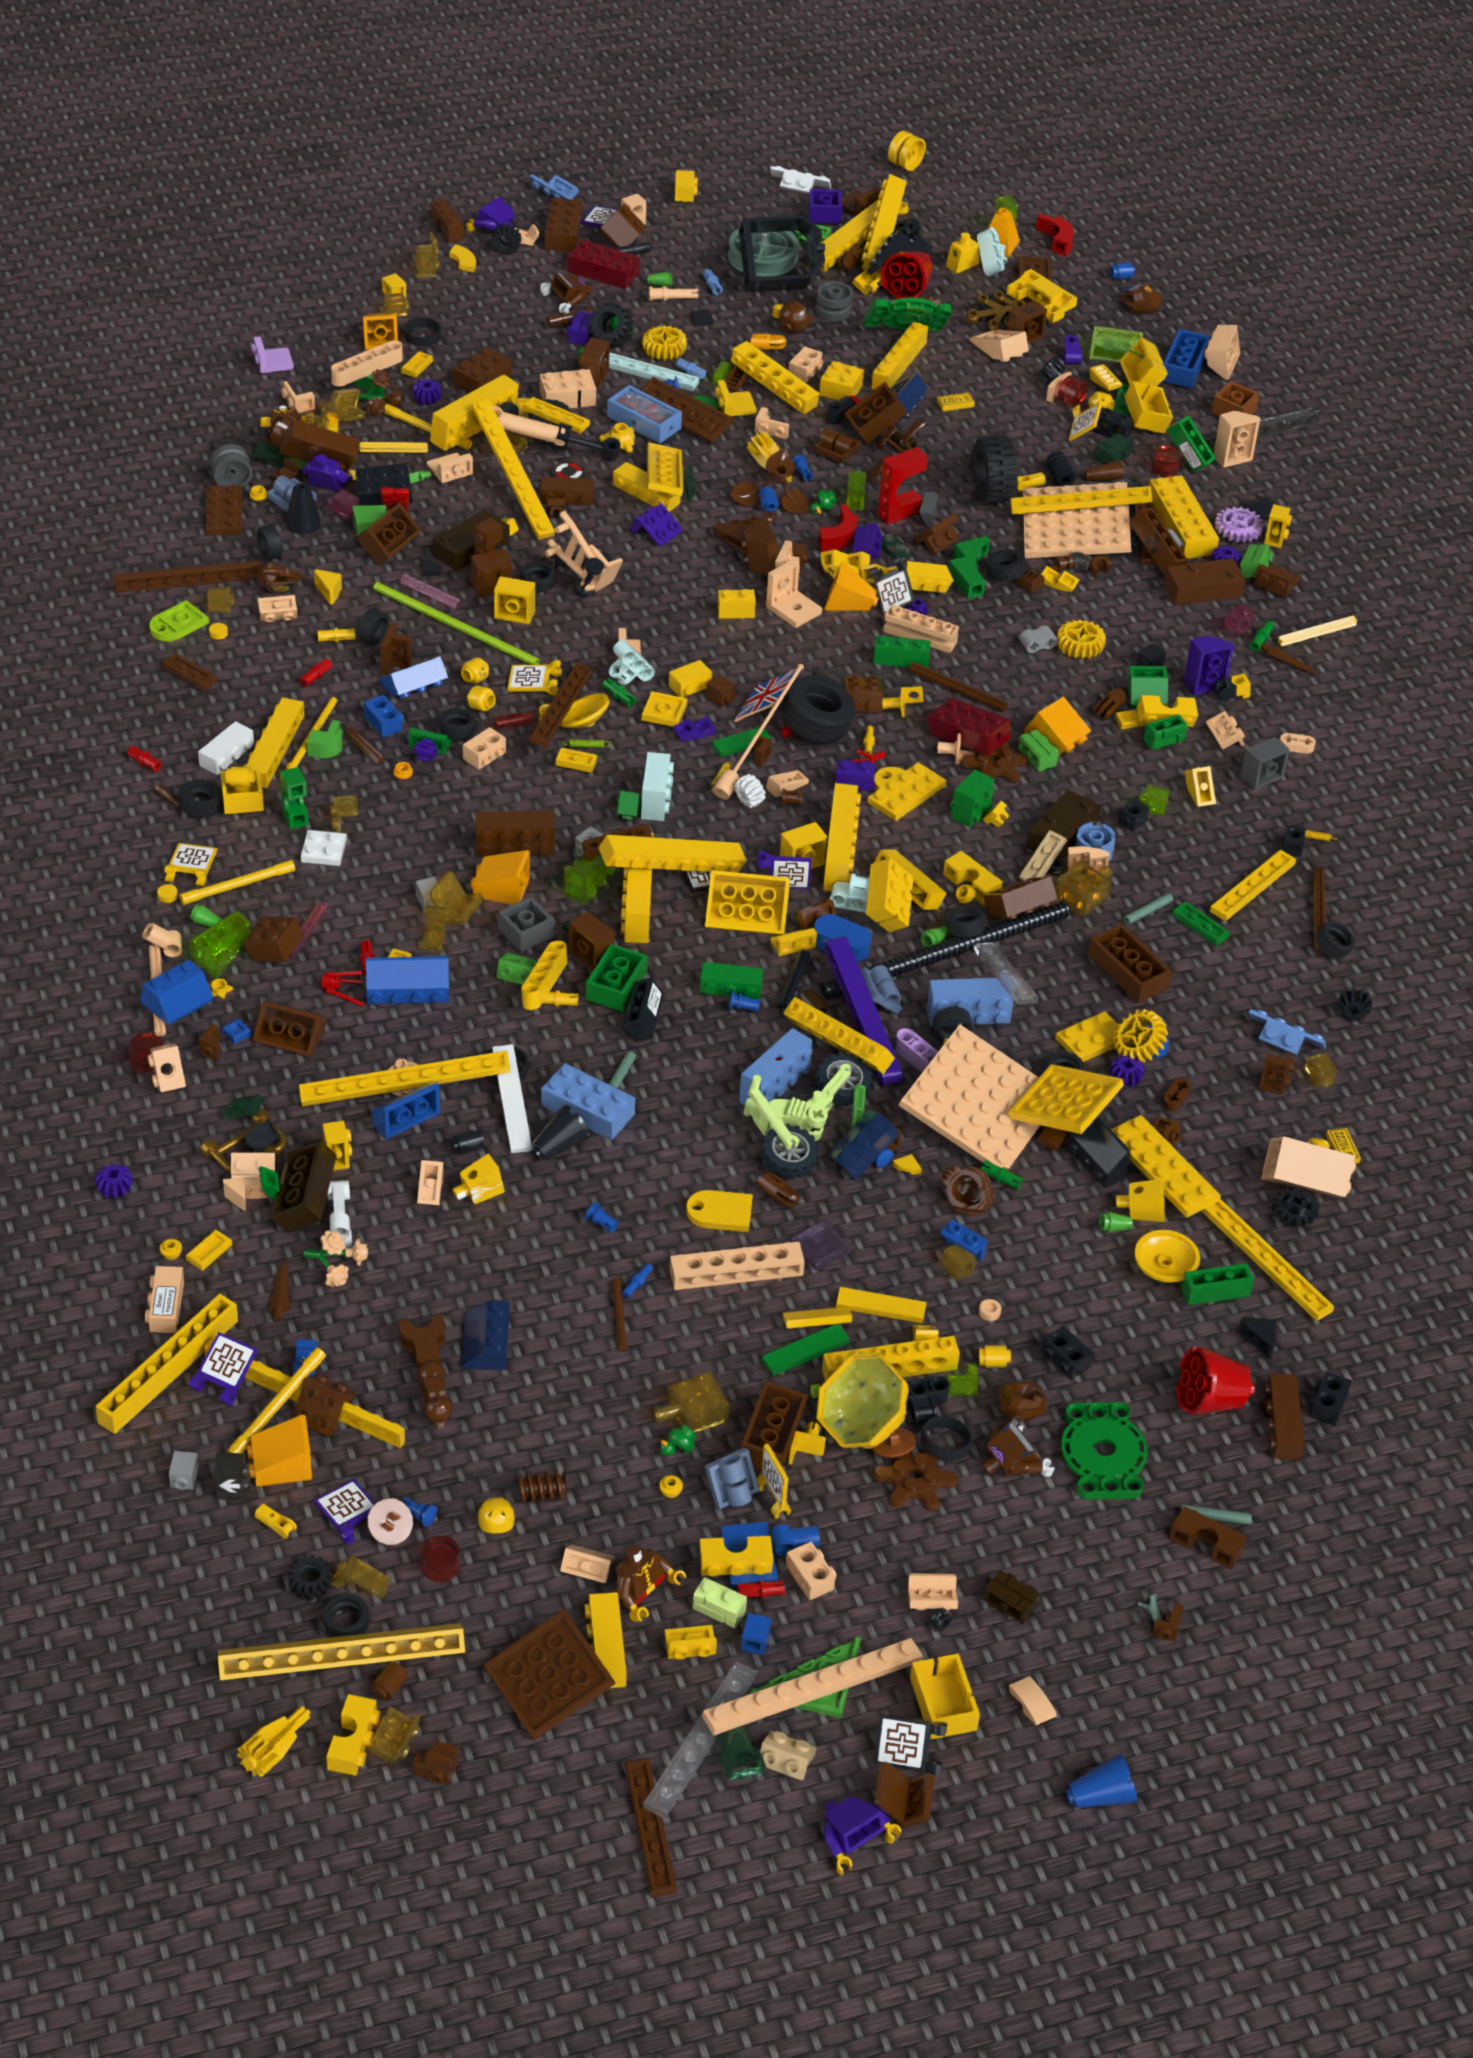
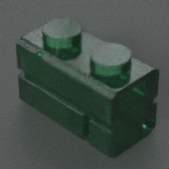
M1117 433L1095 446L1093 458L1095 461L1102 463V465L1115 460L1120 461L1125 457L1128 458L1132 453L1133 442L1129 438H1125L1124 435Z

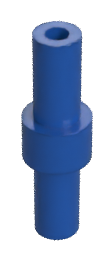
M647 1263L639 1273H635L630 1279L629 1285L622 1292V1295L625 1298H629L636 1289L641 1288L653 1267Z

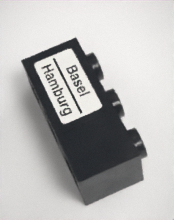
M652 977L636 981L633 985L623 1027L635 1042L647 1040L654 1035L664 993Z

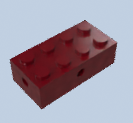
M581 240L568 254L567 272L626 289L640 273V257L619 251L618 249L605 247L601 244H595L588 240Z
M950 698L928 715L929 733L931 735L955 743L958 734H961L960 746L987 756L1011 739L1010 719L957 699Z

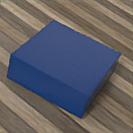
M240 1019L222 1027V1033L233 1044L251 1036V1030Z

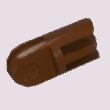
M858 243L853 244L840 257L839 267L842 270L852 269L861 260L863 251L859 248L860 245Z
M1119 688L1111 690L1092 708V711L1094 713L1098 711L1097 715L1100 718L1104 716L1103 720L1106 721L1124 704L1126 693Z
M775 1173L763 1174L757 1179L758 1187L774 1200H779L788 1207L798 1205L797 1201H800V1194Z

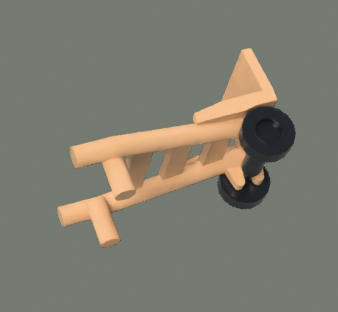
M563 511L559 516L565 523L555 527V531L559 534L570 529L573 534L565 552L561 550V547L553 539H550L547 542L550 549L545 550L544 554L546 557L556 554L583 579L577 582L575 592L580 597L587 598L591 596L593 590L596 592L614 581L623 560L620 558L608 562L593 545L588 546L573 520ZM579 543L581 547L575 560L573 561L571 557L574 553L577 544ZM585 556H587L588 560L583 570L581 564Z

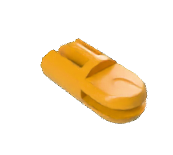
M753 334L751 336L750 343L759 350H778L786 346V338L781 335Z

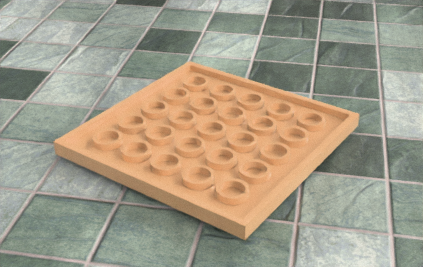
M1127 482L1058 487L1048 486L1042 488L1031 487L1023 489V497L1127 488ZM1129 505L1024 513L1025 558L1131 552Z
M959 1025L900 1101L899 1106L984 1163L985 1160H988L1001 1168L1006 1167L1009 1170L1040 1125L1010 1119L1008 1112L1039 1077L962 1025Z

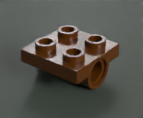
M825 428L819 436V442L814 445V452L843 464L861 447V441L833 429Z

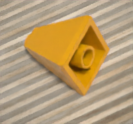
M1000 208L994 215L989 228H995L1000 244L1005 246V256L1009 258L1019 244L1020 239L1012 213L1006 208Z
M382 312L369 313L363 316L365 350L373 349L390 341H398L396 314Z
M842 562L830 587L824 610L870 611L871 607L876 606L879 597H876L877 591L846 563Z

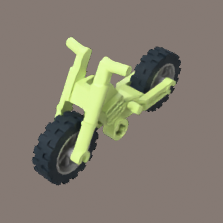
M838 1053V1055L831 1054L829 1058L825 1057L822 1063L819 1064L815 1077V1086L819 1091H814L813 1097L806 1103L803 1100L801 1102L800 1099L796 1100L794 1097L792 1100L774 1099L768 1102L759 1090L761 1077L759 1075L753 1076L748 1092L750 1098L746 1100L744 1115H751L753 1121L765 1136L760 1151L761 1160H764V1166L769 1168L771 1173L778 1174L781 1178L789 1177V1179H795V1177L802 1178L805 1174L808 1175L811 1172L819 1153L818 1143H815V1141L819 1140L822 1136L823 1126L828 1116L827 1113L834 1105L843 1104V1106H849V1104H854L855 1085L852 1082H858L857 1085H864L866 1087L865 1097L869 1093L872 1073L868 1070V1065L862 1062V1059L855 1058L852 1054L844 1055V1053ZM797 1154H804V1157L801 1158Z

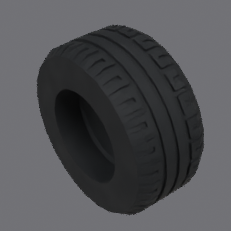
M808 675L798 678L792 683L781 704V714L787 727L800 738L817 744H830L839 741L845 736L855 716V705L849 692L837 682L822 676Z

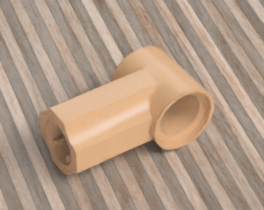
M149 923L145 927L142 934L143 938L162 948L166 956L177 957L181 954V934L178 931H167L154 923Z

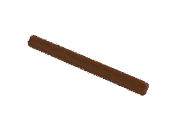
M912 662L909 667L910 672L1001 712H1005L1008 707L1006 701L916 662Z
M1316 867L1313 872L1314 950L1317 953H1323L1324 951L1316 941V934L1325 924V870Z

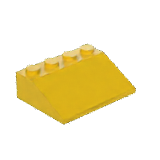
M711 870L705 928L783 935L787 916L790 878Z

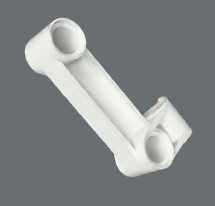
M349 1180L331 1181L328 1190V1201L334 1202V1212L330 1215V1232L338 1231L344 1237L345 1249L352 1248L350 1218L345 1214V1200H350Z

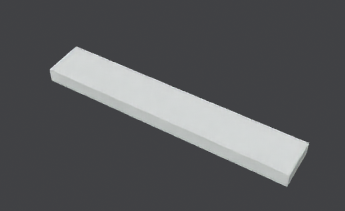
M494 1046L492 1049L493 1053L508 1052L511 1070L510 1073L497 1075L510 1152L531 1151V1139L514 1046Z

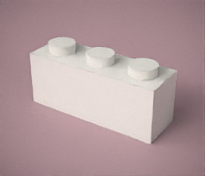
M235 721L198 751L199 766L218 775L220 771L225 770L248 749L252 748L254 745L253 730Z

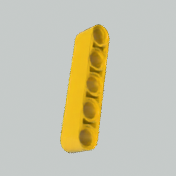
M553 941L548 944L521 987L523 1008L534 1010L542 1005L567 965L565 942Z

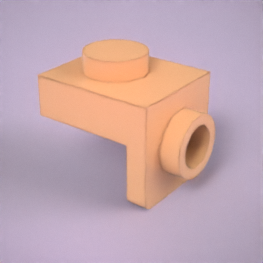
M532 224L528 231L519 229V233L522 235L520 244L533 246L539 237L536 225Z

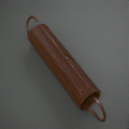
M154 783L157 786L153 791L180 809L178 807L179 798L161 787L158 783Z

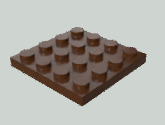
M565 1609L484 1664L534 1741L616 1684Z

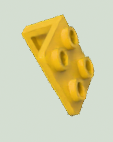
M717 380L715 397L718 399L719 407L723 413L733 417L755 414L757 412L750 392L729 393L725 381Z

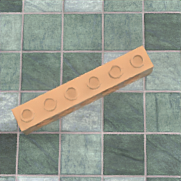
M800 1242L670 1256V1274L674 1290L803 1276L804 1258Z

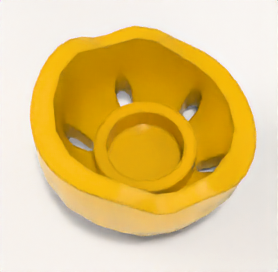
M495 1497L483 1502L478 1513V1523L482 1531L487 1533H504L513 1528L515 1514L513 1507L506 1499Z

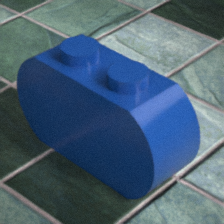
M826 914L816 920L814 929L817 932V948L825 951V940L846 936L857 962L869 956L872 935L868 928L834 914Z

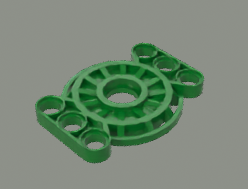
M900 298L889 302L886 299H876L872 302L864 316V325L876 327L883 324L892 329L907 330L913 322L928 326L929 331L936 332L942 330L950 318L952 310L950 304L936 305L932 301L922 298Z
M1123 1402L1072 1403L1066 1408L1065 1420L1069 1425L1065 1429L1061 1440V1453L1069 1469L1081 1477L1077 1485V1494L1083 1499H1135L1140 1497L1143 1492L1144 1482L1137 1475L1146 1463L1148 1455L1147 1443L1140 1430L1129 1421L1131 1409ZM1120 1410L1123 1411L1126 1415L1124 1417H1119L1115 1415L1114 1412ZM1076 1411L1081 1414V1417L1074 1418L1069 1413ZM1100 1411L1104 1416L1095 1417L1092 1412ZM1072 1431L1071 1438H1066L1068 1433ZM1097 1443H1106L1111 1445L1115 1452L1109 1456H1102L1094 1450L1093 1446ZM1140 1444H1142L1143 1452H1140ZM1142 1460L1141 1464L1138 1467H1136L1137 1462ZM1133 1483L1136 1484L1139 1487V1489L1131 1490L1127 1487V1485ZM1087 1484L1092 1486L1093 1490L1085 1491L1081 1486ZM1112 1484L1116 1487V1490L1109 1491L1104 1485Z

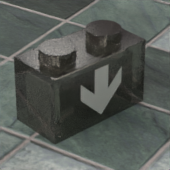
M216 1453L214 1478L217 1499L245 1500L246 1491L251 1489V1477H249L250 1463H246L245 1453Z

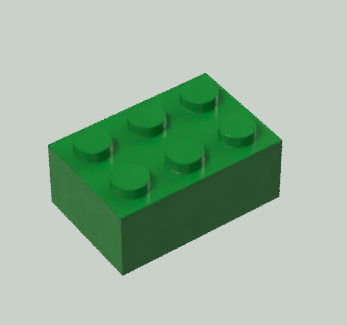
M610 944L586 982V1000L623 1012L630 1001L634 982L643 980L647 974L648 955Z

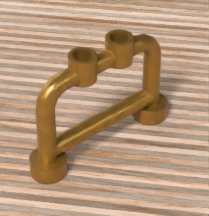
M263 1108L257 1110L252 1116V1121L255 1125L220 1146L213 1139L205 1141L200 1148L201 1153L207 1158L213 1157L227 1172L231 1173V1163L222 1154L245 1141L244 1135L262 1122L270 1120V1114ZM273 1124L281 1137L278 1139V1144L266 1147L263 1152H275L276 1163L281 1157L280 1152L287 1145V1138Z

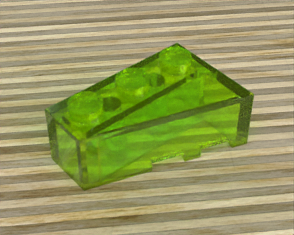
M583 854L582 860L576 859L573 863L575 865L565 867L566 897L586 904L590 898L595 896L598 888L604 885L607 877L612 875L616 868L614 866H606L602 855L597 856L593 861H586Z
M238 910L191 939L190 955L215 979H218L244 946L243 942L250 933L251 922Z

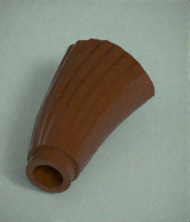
M1115 460L1107 464L1085 469V479L1092 481L1124 479V466L1120 461Z

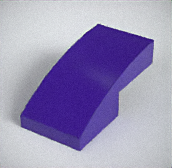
M708 716L694 723L688 719L673 726L681 741L700 739L717 733L715 726Z

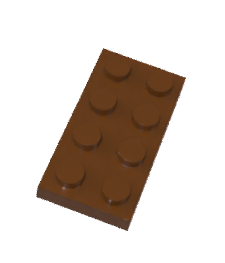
M242 485L207 486V535L243 534Z

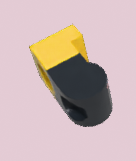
M1245 673L1218 680L1213 685V690L1220 701H1227L1237 696H1242L1244 699L1250 697L1251 683Z

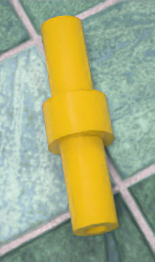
M867 726L863 744L865 752L872 755V747L875 744L874 728Z

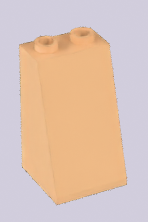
M1284 1136L1271 1138L1261 1180L1291 1187L1296 1186L1299 1189L1305 1188L1308 1191L1333 1197H1346V1194L1351 1189L1350 1177L1356 1167L1355 1156Z

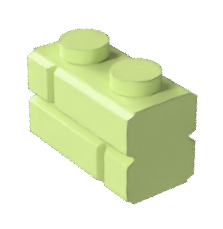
M703 1578L693 1596V1609L717 1621L726 1623V1625L732 1628H736L746 1612L747 1597L708 1578Z

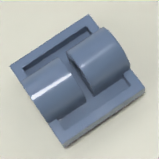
M284 475L279 476L274 482V488L267 491V498L285 511H288L292 489L301 482L295 478L290 480ZM311 490L314 500H317V494Z
M879 965L871 970L863 967L860 971L875 1004L879 1003L887 1011L891 1010L898 1014L903 1009L900 1004L901 995L887 967Z
M745 1447L705 1465L714 1503L718 1509L728 1505L743 1506L752 1500V1494L759 1491L750 1453Z

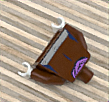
M555 272L549 284L542 283L540 286L544 296L551 293L550 288H552L564 302H568L567 304H560V313H569L570 307L573 308L579 302H584L586 296L592 293L591 285H587L579 276Z
M1012 1419L1008 1424L993 1429L986 1446L992 1457L982 1463L989 1475L1000 1467L1007 1476L1041 1473L1043 1476L1049 1477L1053 1474L1055 1468L1049 1467L1051 1460L1046 1458L1042 1463L1039 1462L1041 1458L1037 1450L1022 1433L1023 1425L1017 1426L1018 1421Z

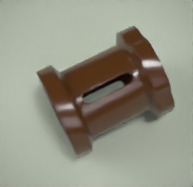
M782 789V806L786 804H798V806H801L802 789L798 791Z

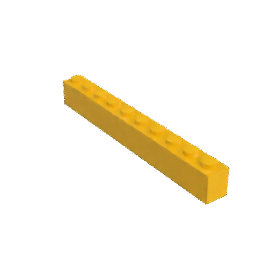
M457 1623L218 1650L220 1680L465 1653L462 1624Z

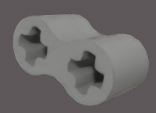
M1041 626L1036 630L1027 629L1019 636V640L1029 653H1035L1040 649H1052L1058 642L1057 637L1049 626Z

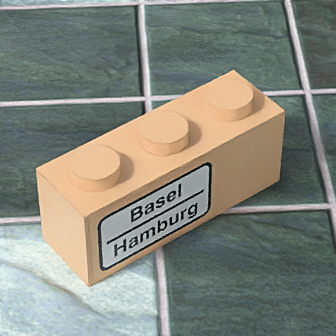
M156 1266L155 1275H151L150 1288L153 1290L148 1293V1306H150V1310L145 1311V1323H149L150 1332L177 1333L184 1287L183 1267Z

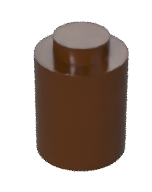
M389 1662L371 1684L374 1696L379 1700H390L408 1679V1673L398 1663Z

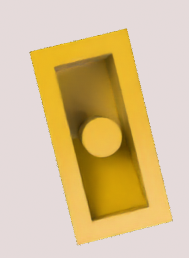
M1210 766L1185 770L1187 790L1196 806L1216 804Z

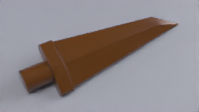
M1263 643L1261 650L1267 652V655L1316 674L1311 667L1280 650L1278 647Z
M287 1260L278 1269L270 1306L268 1307V1312L274 1313L276 1321L283 1319V1312L290 1310L291 1305L289 1301Z

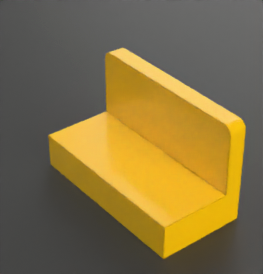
M814 928L772 937L770 942L778 956L799 952L802 949L815 948L817 932Z

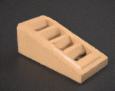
M798 770L776 774L768 777L766 789L777 798L782 796V789L793 791L808 784L809 779Z

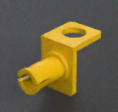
M921 686L901 687V695L899 697H883V710L899 708L902 717H905V703L924 702L923 689ZM910 692H917L919 696L911 698L908 694Z
M814 1422L808 1423L805 1433L795 1432L790 1449L789 1464L792 1465L796 1451L823 1456L826 1438L819 1436L821 1426L818 1423H815L814 1429H812Z

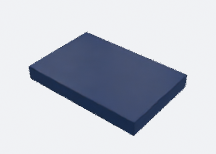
M767 1522L721 1526V1536L724 1538V1545L727 1550L734 1553H739L746 1549L747 1537L770 1536ZM774 1554L772 1573L762 1575H729L731 1589H736L738 1584L758 1583L759 1580L763 1582L778 1581Z

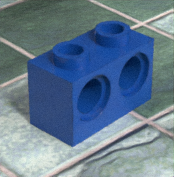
M381 695L364 702V716L382 738L402 731L404 718L402 713L396 710L392 701Z

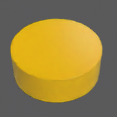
M223 623L212 624L209 627L210 637L216 640L224 639L228 635L227 626Z
M165 884L157 890L158 899L163 903H171L178 898V891L174 885Z

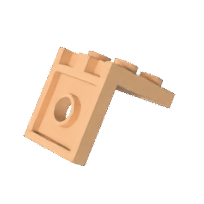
M793 559L768 573L766 607L797 628L822 614V607L797 591L799 561Z

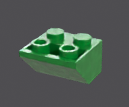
M1129 666L1127 688L1131 707H1137L1142 695L1160 696L1161 703L1164 706L1168 705V675L1166 666Z

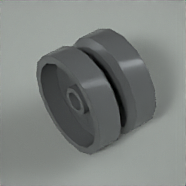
M836 281L820 285L817 290V314L821 318L830 321L847 319L852 312V288L847 284Z
M227 444L213 452L211 467L214 480L219 486L242 485L244 487L250 482L252 467L248 453L244 448L235 444Z

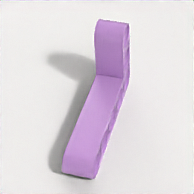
M904 1028L897 1032L896 1052L923 1073L938 1051L910 1029Z

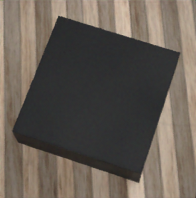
M709 309L691 311V318L695 327L713 325L714 319Z

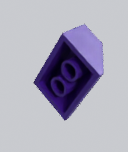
M1211 636L1191 639L1183 682L1193 695L1214 691L1213 685L1215 682L1228 677L1234 649L1233 643Z

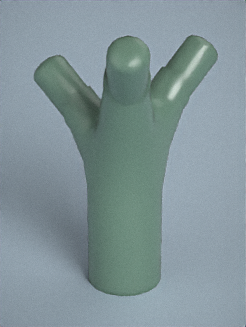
M1156 1593L1150 1595V1604L1138 1602L1139 1607L1145 1608L1150 1613L1154 1623L1156 1619L1163 1620L1157 1606Z

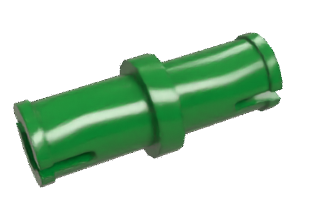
M1265 621L1263 626L1255 632V637L1249 644L1253 651H1259L1262 644L1269 639V634L1275 627L1273 622Z
M607 678V681L604 680L602 687L613 694L616 700H621L629 708L635 705L637 698L628 693L624 686H619L611 678Z
M985 1160L981 1170L997 1179L996 1182L1000 1184L1003 1182L1019 1191L1021 1188L1020 1184H1023L1024 1178L1009 1172L1006 1167L1001 1168Z

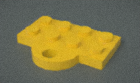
M919 762L906 771L898 767H885L876 772L874 778L876 792L868 796L867 803L894 821H897L944 788L946 780Z

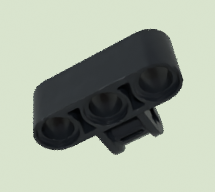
M932 1376L906 1381L909 1388L906 1412L909 1411L913 1423L917 1424L921 1420L938 1416L936 1406L943 1405L948 1400L949 1380L944 1376Z

